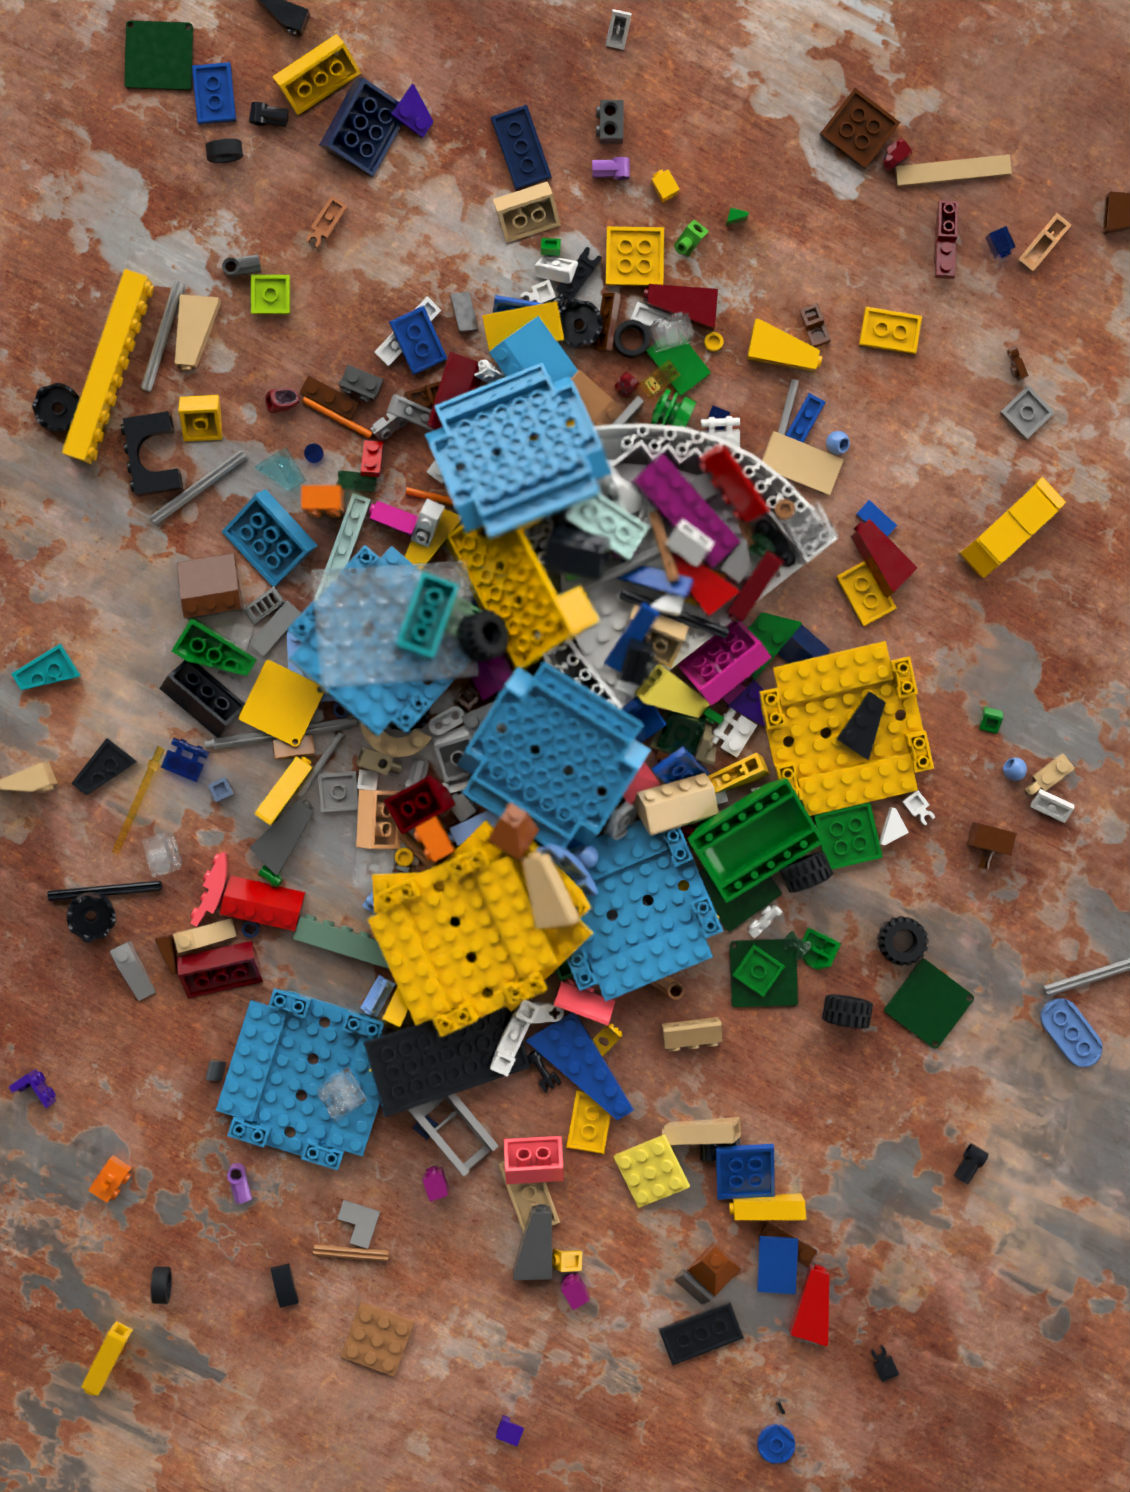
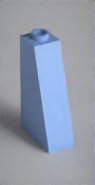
M489 810L484 811L450 827L451 832L448 835L452 843L456 842L458 846L484 821L487 820L495 828L501 817Z

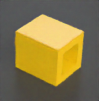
M669 169L666 171L660 170L653 174L651 185L662 203L679 194L680 189Z

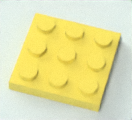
M665 1134L613 1156L638 1208L688 1189L690 1186Z

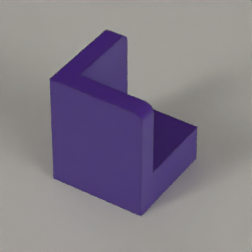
M503 1415L496 1431V1439L518 1446L524 1428L511 1423L510 1417Z

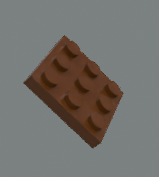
M854 88L821 131L820 136L865 170L901 122L858 89Z

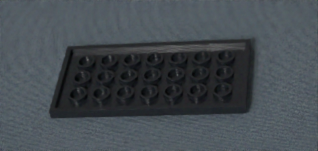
M506 1006L444 1036H440L433 1019H430L418 1025L415 1024L364 1041L363 1045L384 1116L388 1117L505 1077V1075L491 1070L490 1066L499 1041L514 1010L511 1012ZM523 1040L514 1057L516 1060L509 1075L531 1068Z

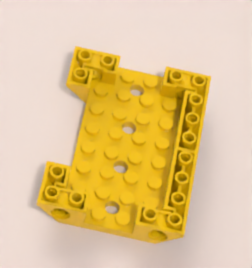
M544 517L491 539L487 530L486 537L482 535V528H485V525L466 533L461 524L446 537L445 544L480 610L488 609L489 611H495L496 615L499 614L501 620H504L506 623L505 627L509 631L507 632V635H509V640L507 641L509 645L505 648L506 651L503 654L513 673L517 667L527 671L543 660V655L564 641L572 640L599 621L581 586L561 596H557L522 529L533 527ZM500 562L504 564V571H501L499 567ZM518 596L522 598V605L517 601ZM536 630H539L541 634L540 639H537L535 635Z

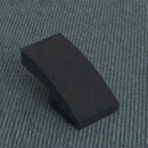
M290 1264L271 1267V1275L280 1308L298 1304L299 1298L294 1285Z

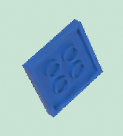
M774 1144L716 1147L717 1199L775 1197Z

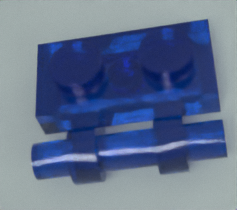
M173 738L171 745L177 747L176 752L167 751L161 768L198 782L205 765L198 762L199 757L207 759L210 752L203 750V747L199 745L196 747L187 743V740ZM184 750L193 753L191 759L182 755Z

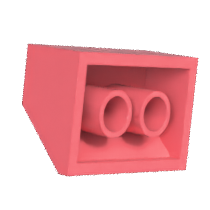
M567 978L565 981H560L553 1005L608 1025L615 1005V999L605 1002L603 994L594 992L595 989L592 987L579 991L576 981Z
M561 1136L504 1139L506 1184L564 1181Z

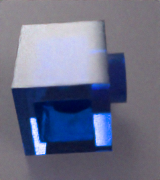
M1007 226L993 231L985 237L994 258L1000 256L1003 259L1011 255V251L1016 247Z

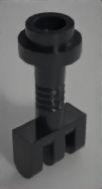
M534 1050L527 1055L529 1064L534 1063L543 1077L538 1082L545 1093L548 1092L545 1084L548 1083L551 1089L555 1088L552 1082L553 1079H555L558 1085L562 1083L555 1071L551 1074L548 1073L540 1060L542 1057L541 1053Z

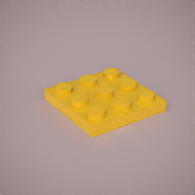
M607 226L606 286L663 285L664 227Z

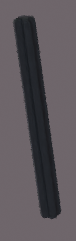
M622 588L619 595L621 600L637 606H641L642 603L651 606V604L656 602L654 599ZM682 610L678 617L660 613L663 616L726 639L729 634V628Z
M159 880L52 890L47 892L48 901L75 899L77 896L87 892H96L104 896L155 892L162 890V882Z

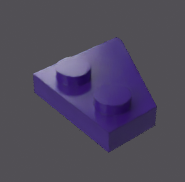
M411 84L391 113V116L420 138H423L434 121L415 85Z

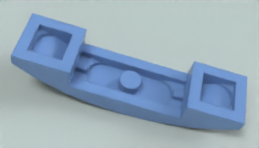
M548 845L536 849V851H541V854L549 853L552 862H555L583 891L586 898L597 895L598 891L593 879L583 864L573 854L556 845Z

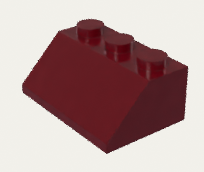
M430 775L384 800L401 834L410 831L456 805L447 787Z

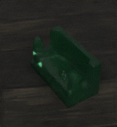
M340 470L338 471L336 485H341L347 491L376 494L378 477L361 476L360 472Z

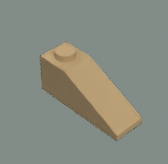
M229 918L177 932L173 936L177 951L180 953L233 938L237 934L233 919Z

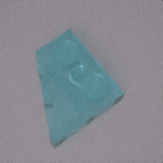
M286 447L254 466L258 471H261L289 491L306 481Z

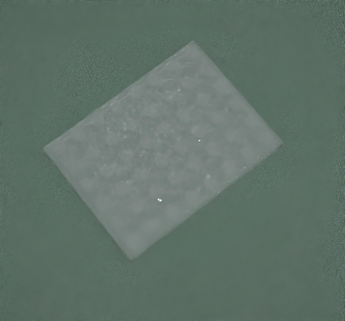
M467 561L311 571L321 688L478 677L477 662L469 660L468 655L462 653L463 650L459 648L460 643L457 641L459 622L464 617L472 614ZM422 571L459 585L431 662L394 649Z

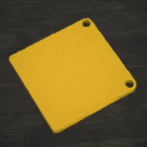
M266 660L239 715V720L297 747L300 745L325 691L323 690V692L319 693L318 688L320 686L314 681L271 660ZM294 739L298 740L297 745L293 744Z

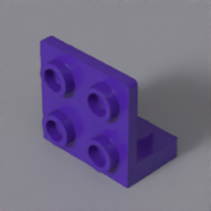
M37 1069L29 1072L9 1086L12 1093L17 1090L21 1093L31 1086L45 1108L56 1102L54 1090L51 1087L48 1088L44 1082L46 1079L43 1073L37 1071Z

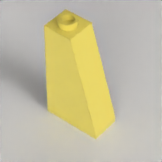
M659 663L649 674L648 680L645 679L643 684L635 691V694L646 704L699 718L710 705L700 693Z

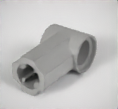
M413 759L405 788L426 777L429 766L428 762Z

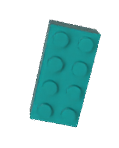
M422 571L394 649L431 662L459 585Z

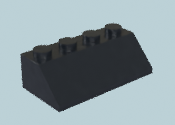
M186 660L167 675L159 688L217 738L239 717L245 705L242 700L197 663L187 662Z

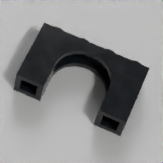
M165 411L123 418L121 432L122 435L126 436L124 450L125 454L129 455L130 462H127V469L129 473H132L133 481H130L131 491L135 492V495L139 497L184 489L180 469L150 471L142 465L139 456L140 448L148 438L174 433L171 413Z

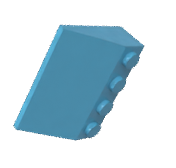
M539 316L489 351L506 377L542 362L552 383L568 376L572 378L578 371Z
M266 489L255 494L221 531L272 587H276L318 546Z

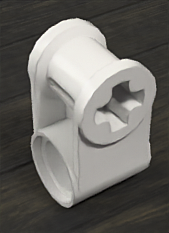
M532 1002L540 1006L533 1023L557 1022L564 1015V1009L554 1006L553 1003ZM553 1008H556L557 1011H560L557 1017H554V1014L550 1013L553 1010Z

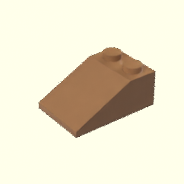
M580 369L573 375L571 380L576 386L593 426L612 425L624 411Z

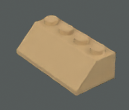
M706 773L639 791L634 802L637 814L650 836L709 819L719 813L714 786Z

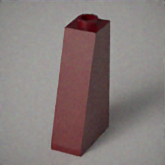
M649 284L648 289H644V301H647V306L714 331L718 289Z
M870 519L865 523L861 521L853 528L856 532L851 536V539L882 593L888 598L913 574L917 566Z
M769 551L762 555L726 611L729 614L728 618L735 623H738V621L744 622L783 564V560Z

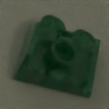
M670 710L666 719V726L663 727L657 746L673 753L684 747L694 756L700 738L703 735L706 720L702 716L696 718Z

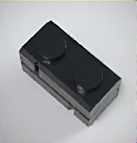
M630 639L620 672L621 681L641 686L644 679L648 680L650 668L647 667L649 663H653L655 652L652 651V643Z

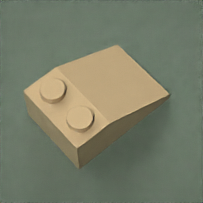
M41 762L0 779V789L45 793L54 789L53 785L58 784L49 762Z

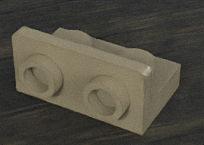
M707 724L704 725L698 740L695 759L703 764L714 765L716 746L713 745L712 741L714 734L712 733V726Z

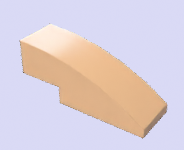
M1056 213L1021 255L1019 260L1034 271L1072 224Z

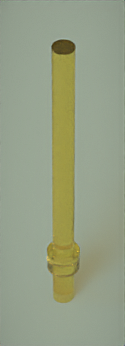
M157 746L152 759H149L148 769L112 849V852L119 854L153 774L160 766L159 761L165 749L163 747Z

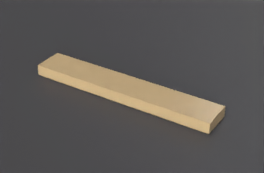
M1010 154L895 167L897 187L1012 174Z

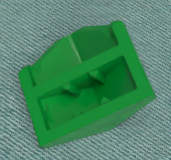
M808 927L797 951L808 966L820 970L832 966L842 943Z

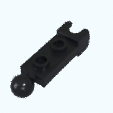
M589 247L584 249L576 261L578 265L571 283L561 282L556 288L559 296H556L550 302L557 301L558 309L565 305V299L570 300L577 295L602 261L601 256H597L594 260L588 259Z

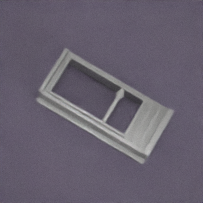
M456 1094L408 1109L463 1177L488 1152L494 1151L499 1147ZM446 1099L455 1111L451 1112L450 1116L434 1129L425 1116ZM457 1113L484 1145L464 1164L437 1133V1130L451 1118H454Z

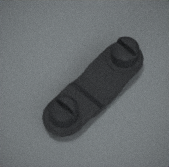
M759 520L756 523L755 531L771 548L774 555L784 561L783 566H793L796 562V556L790 549L786 539L768 520Z

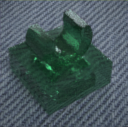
M757 532L751 536L755 543L751 545L749 550L754 555L757 554L761 558L766 551L772 554L776 551V548L767 537Z

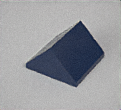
M801 625L780 648L777 654L789 664L827 655L830 649L806 627Z

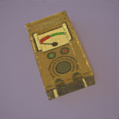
M668 360L639 383L651 399L681 376L673 363Z

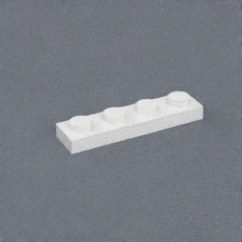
M426 297L415 308L424 306L431 321L441 311L429 297ZM393 332L374 351L387 366L402 352Z

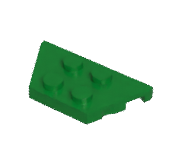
M761 612L750 625L748 630L763 644L772 657L751 674L754 680L802 625V622Z

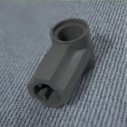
M258 254L240 258L229 257L222 263L224 275L230 279L241 275L262 272ZM230 264L237 267L233 272L227 271L226 268Z

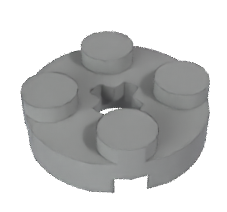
M627 801L618 810L614 809L609 816L611 821L605 830V834L615 840L625 836L628 832L626 830L629 824L632 826L636 819L637 809Z

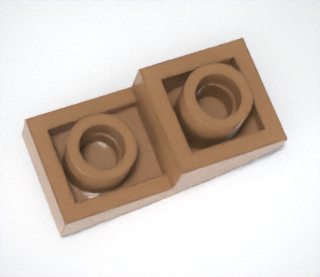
M305 735L297 747L280 739L272 740L274 759H293L295 756H313L315 754L313 735ZM294 739L293 744L297 745L298 740Z

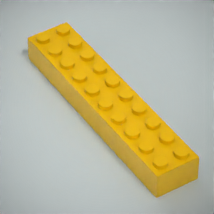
M124 269L62 451L66 456L90 465L92 461L97 459V447L99 443H102L105 434L103 432L105 424L108 425L110 421L111 406L114 407L117 396L115 394L117 388L120 389L123 377L121 376L123 370H127L129 365V359L127 358L129 353L134 350L136 343L134 338L136 333L139 334L142 323H140L142 315L145 316L148 309L146 304L148 297L151 298L154 291L153 283L145 275Z

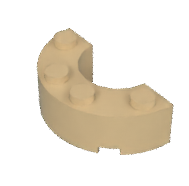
M360 722L362 733L367 742L378 752L392 757H406L423 750L433 739L416 728L405 737H393L385 730L377 737Z

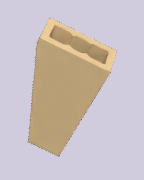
M180 294L175 365L180 367V370L191 371V368H197L221 305L219 297Z
M541 851L529 853V857L523 859V865L536 928L571 925L579 921L577 911L549 853L541 854Z
M740 1117L670 1122L662 1129V1135H666L670 1145L734 1143L741 1137Z

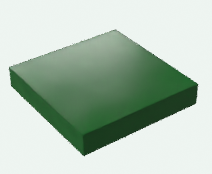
M753 944L732 976L764 997L785 966Z

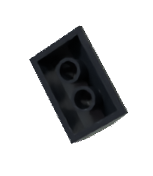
M554 524L547 540L543 569L599 582L612 552L610 537Z

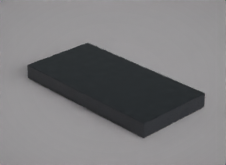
M730 1301L659 1328L672 1366L744 1338Z

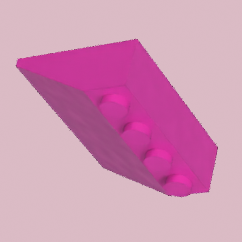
M732 621L725 626L729 628V634L726 639L715 635L677 664L679 669L711 706L772 658L763 644L740 621L738 623Z

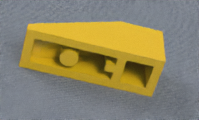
M755 753L708 775V778L714 786L715 794L754 782L770 773L763 757Z

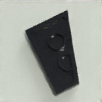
M868 691L836 739L869 760L885 701Z
M106 738L71 784L85 795H89L138 761L109 738Z

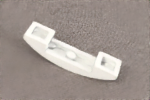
M524 1000L517 1006L499 1041L490 1066L491 1070L508 1077L516 1060L514 1057L530 1023L533 1024L540 1009L539 1005Z

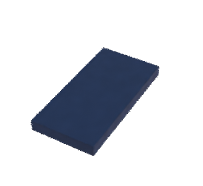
M524 105L491 116V121L515 191L552 179L528 106Z

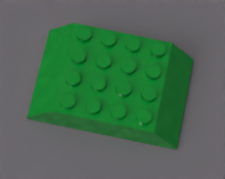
M787 778L761 786L700 824L687 838L726 903L825 843Z

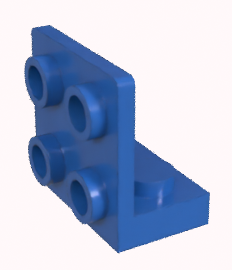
M639 697L634 698L621 708V710L644 723L635 738L639 743L644 742L666 726V722L655 706L644 703Z

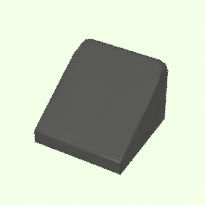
M217 1059L210 1060L205 1077L206 1080H222L226 1062Z

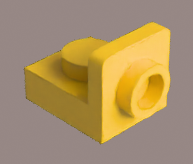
M553 1249V1269L560 1272L582 1271V1251Z

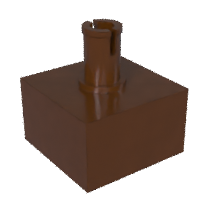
M972 822L967 844L983 850L978 867L990 870L992 858L996 852L1011 856L1017 833Z

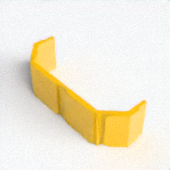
M1043 477L1036 480L1035 485L976 540L959 552V555L980 578H985L1000 566L1066 503Z

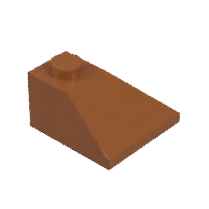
M510 802L486 841L520 862L539 829L527 812Z
M713 1242L687 1270L709 1292L716 1296L741 1268Z

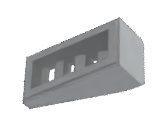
M272 587L243 609L255 625L281 607L285 600L276 587ZM271 594H273V596L277 600L276 604H274L272 599L269 597ZM267 599L272 607L268 608L263 600ZM258 603H260L264 608V613H262L259 607L257 606ZM252 607H254L257 613L259 614L257 618L251 611Z

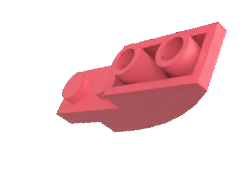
M224 851L221 854H216L212 861V864H214L212 870H207L202 879L205 881L203 886L209 889V891H204L200 898L201 905L199 908L195 907L190 915L192 918L190 923L196 927L201 924L207 911L212 914L216 913L224 895L228 877V855Z

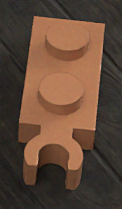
M331 195L311 226L314 233L309 234L306 241L309 243L311 239H317L315 248L318 249L322 243L321 238H329L348 209V205Z

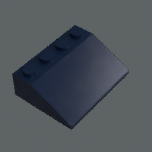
M364 77L355 78L319 146L339 159L374 177L402 123L391 116L399 101Z

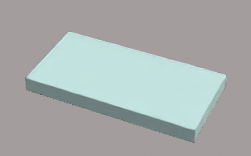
M601 494L570 506L564 516L566 520L582 531L610 537L611 550L627 561L631 559L650 528Z

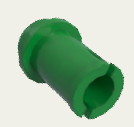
M266 865L258 873V876L269 882L271 887L278 888L283 881L281 874L275 875Z

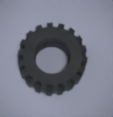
M488 609L464 617L458 624L459 628H457V641L460 643L459 648L463 650L462 653L468 655V659L474 660V662H485L501 656L509 645L507 642L509 640L507 632L509 631L505 627V621L501 620V616L499 614L496 615L495 611H489Z
M816 852L799 858L780 870L790 893L814 887L828 880L833 875L824 852Z
M903 916L893 917L889 922L886 921L884 923V927L880 928L879 931L881 932L877 938L879 939L878 947H880V952L892 963L900 966H909L911 963L919 962L918 959L924 957L923 953L928 949L926 947L927 943H929V939L926 937L928 934L923 929L924 927L916 920ZM900 930H908L913 936V944L905 952H899L893 947V937Z
M829 994L825 996L822 1019L827 1023L843 1027L869 1028L873 1003L857 997Z

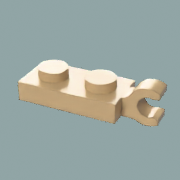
M1062 753L1032 776L1035 781L1026 787L1025 790L1029 795H1033L1040 788L1046 791L1075 768L1065 754Z

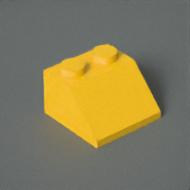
M219 395L180 397L178 411L184 442L222 440Z

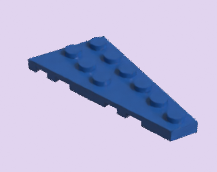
M571 1012L561 1020L554 1022L525 1040L616 1120L634 1111L633 1106L576 1013Z

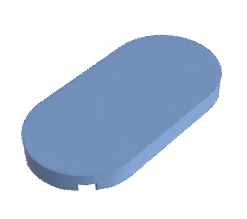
M1056 998L1047 1002L1041 1011V1024L1065 1057L1072 1064L1080 1067H1089L1098 1062L1102 1054V1041L1078 1008L1071 1001L1063 998Z

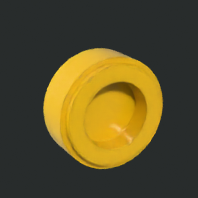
M717 332L707 334L704 339L705 348L710 352L719 351L723 346V337Z
M407 847L400 848L395 853V861L399 866L407 867L413 863L414 854Z

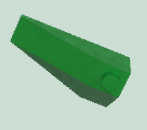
M196 618L190 619L171 652L187 662L248 676L257 661L255 657Z

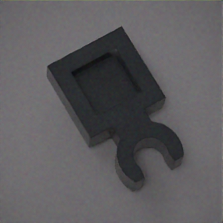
M880 1345L882 1352L876 1354L874 1349H871V1354L878 1360L873 1364L881 1381L884 1382L898 1376L899 1372L891 1355L885 1357L886 1349L883 1345Z

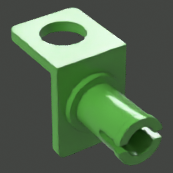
M693 220L675 242L676 252L689 257L709 231L696 220ZM694 227L699 228L701 232H698Z

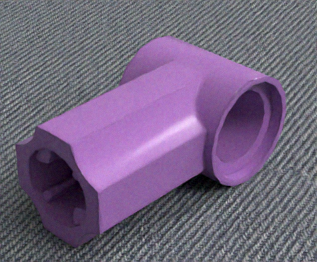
M615 157L612 160H592V178L627 180L630 178V159L628 157Z
M241 1163L232 1164L227 1173V1178L231 1184L235 1203L241 1204L252 1200L244 1165ZM239 1170L242 1175L234 1177L232 1171Z

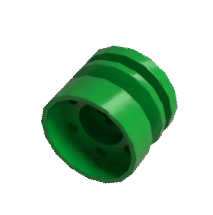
M666 389L661 397H659L652 413L651 425H656L657 421L660 420L663 421L661 424L663 426L669 424L670 426L686 427L697 401L684 397L681 403H677L678 393L675 392L671 400L668 399L671 390Z

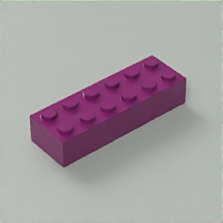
M664 454L655 458L631 481L647 501L659 511L660 515L673 530L684 520L715 542L702 559L707 568H713L741 542Z

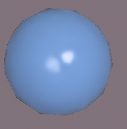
M834 431L826 439V447L834 455L844 454L850 446L849 437L843 431Z
M1010 758L1003 766V773L1007 779L1019 781L1025 777L1027 766L1020 758Z
M582 845L574 855L586 869L595 866L599 857L598 851L591 845L589 847Z

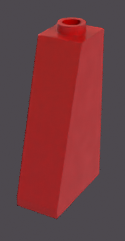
M671 551L678 575L693 579L694 582L689 595L706 617L710 616L739 593L737 588L702 563H699L696 567L694 564L688 563L679 553Z
M815 1264V1266L809 1265L790 1324L789 1333L791 1336L828 1346L830 1275L824 1266Z

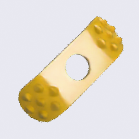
M608 1024L592 1040L601 1055L604 1056L623 1035L622 1031H618L617 1027L614 1028V1024ZM605 1037L609 1041V1045H601L599 1038Z

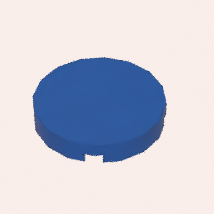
M773 1424L765 1427L760 1432L757 1446L764 1460L774 1464L783 1463L793 1455L795 1439L787 1427Z

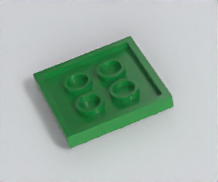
M870 802L813 815L816 828L825 843L820 845L821 850L825 853L831 869L883 858Z

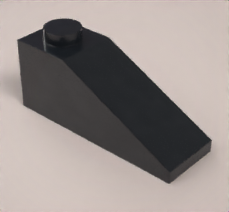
M257 0L278 24L286 30L287 34L295 37L297 35L303 36L310 17L309 9L285 0Z

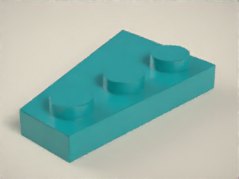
M58 644L11 673L21 690L81 677L62 644Z

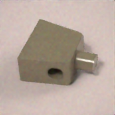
M361 746L356 761L358 766L384 775H388L389 772L399 775L402 768V763L393 761L394 757ZM381 759L385 761L383 766L378 765Z

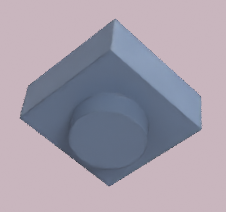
M226 777L208 784L215 802L234 794Z

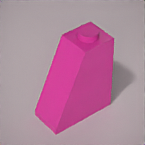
M377 501L376 504L372 503L368 512L371 515L370 519L410 537L413 535L418 516Z

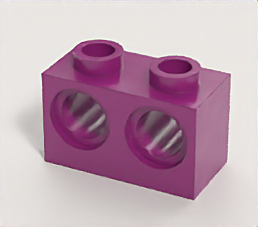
M437 1166L427 1168L423 1174L422 1181L429 1201L448 1196L449 1185L443 1168H437Z
M571 1272L562 1278L561 1291L572 1310L590 1301L589 1291L578 1272L575 1274Z

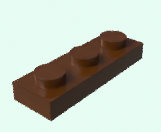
M614 292L603 293L600 313L604 325L600 338L595 342V351H612L621 294Z
M309 375L300 390V394L349 420L352 419L360 404L358 401Z
M766 1222L758 1236V1240H760V1236L796 1238L769 1222ZM798 1239L797 1262L809 1267L817 1253V1249Z

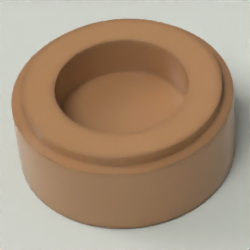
M781 500L776 504L775 514L778 518L787 520L794 515L795 507L791 501Z

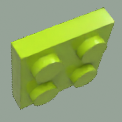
M251 275L252 315H290V275Z

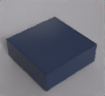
M425 1116L434 1129L439 1125L430 1116ZM417 1121L412 1129L428 1140L430 1136Z

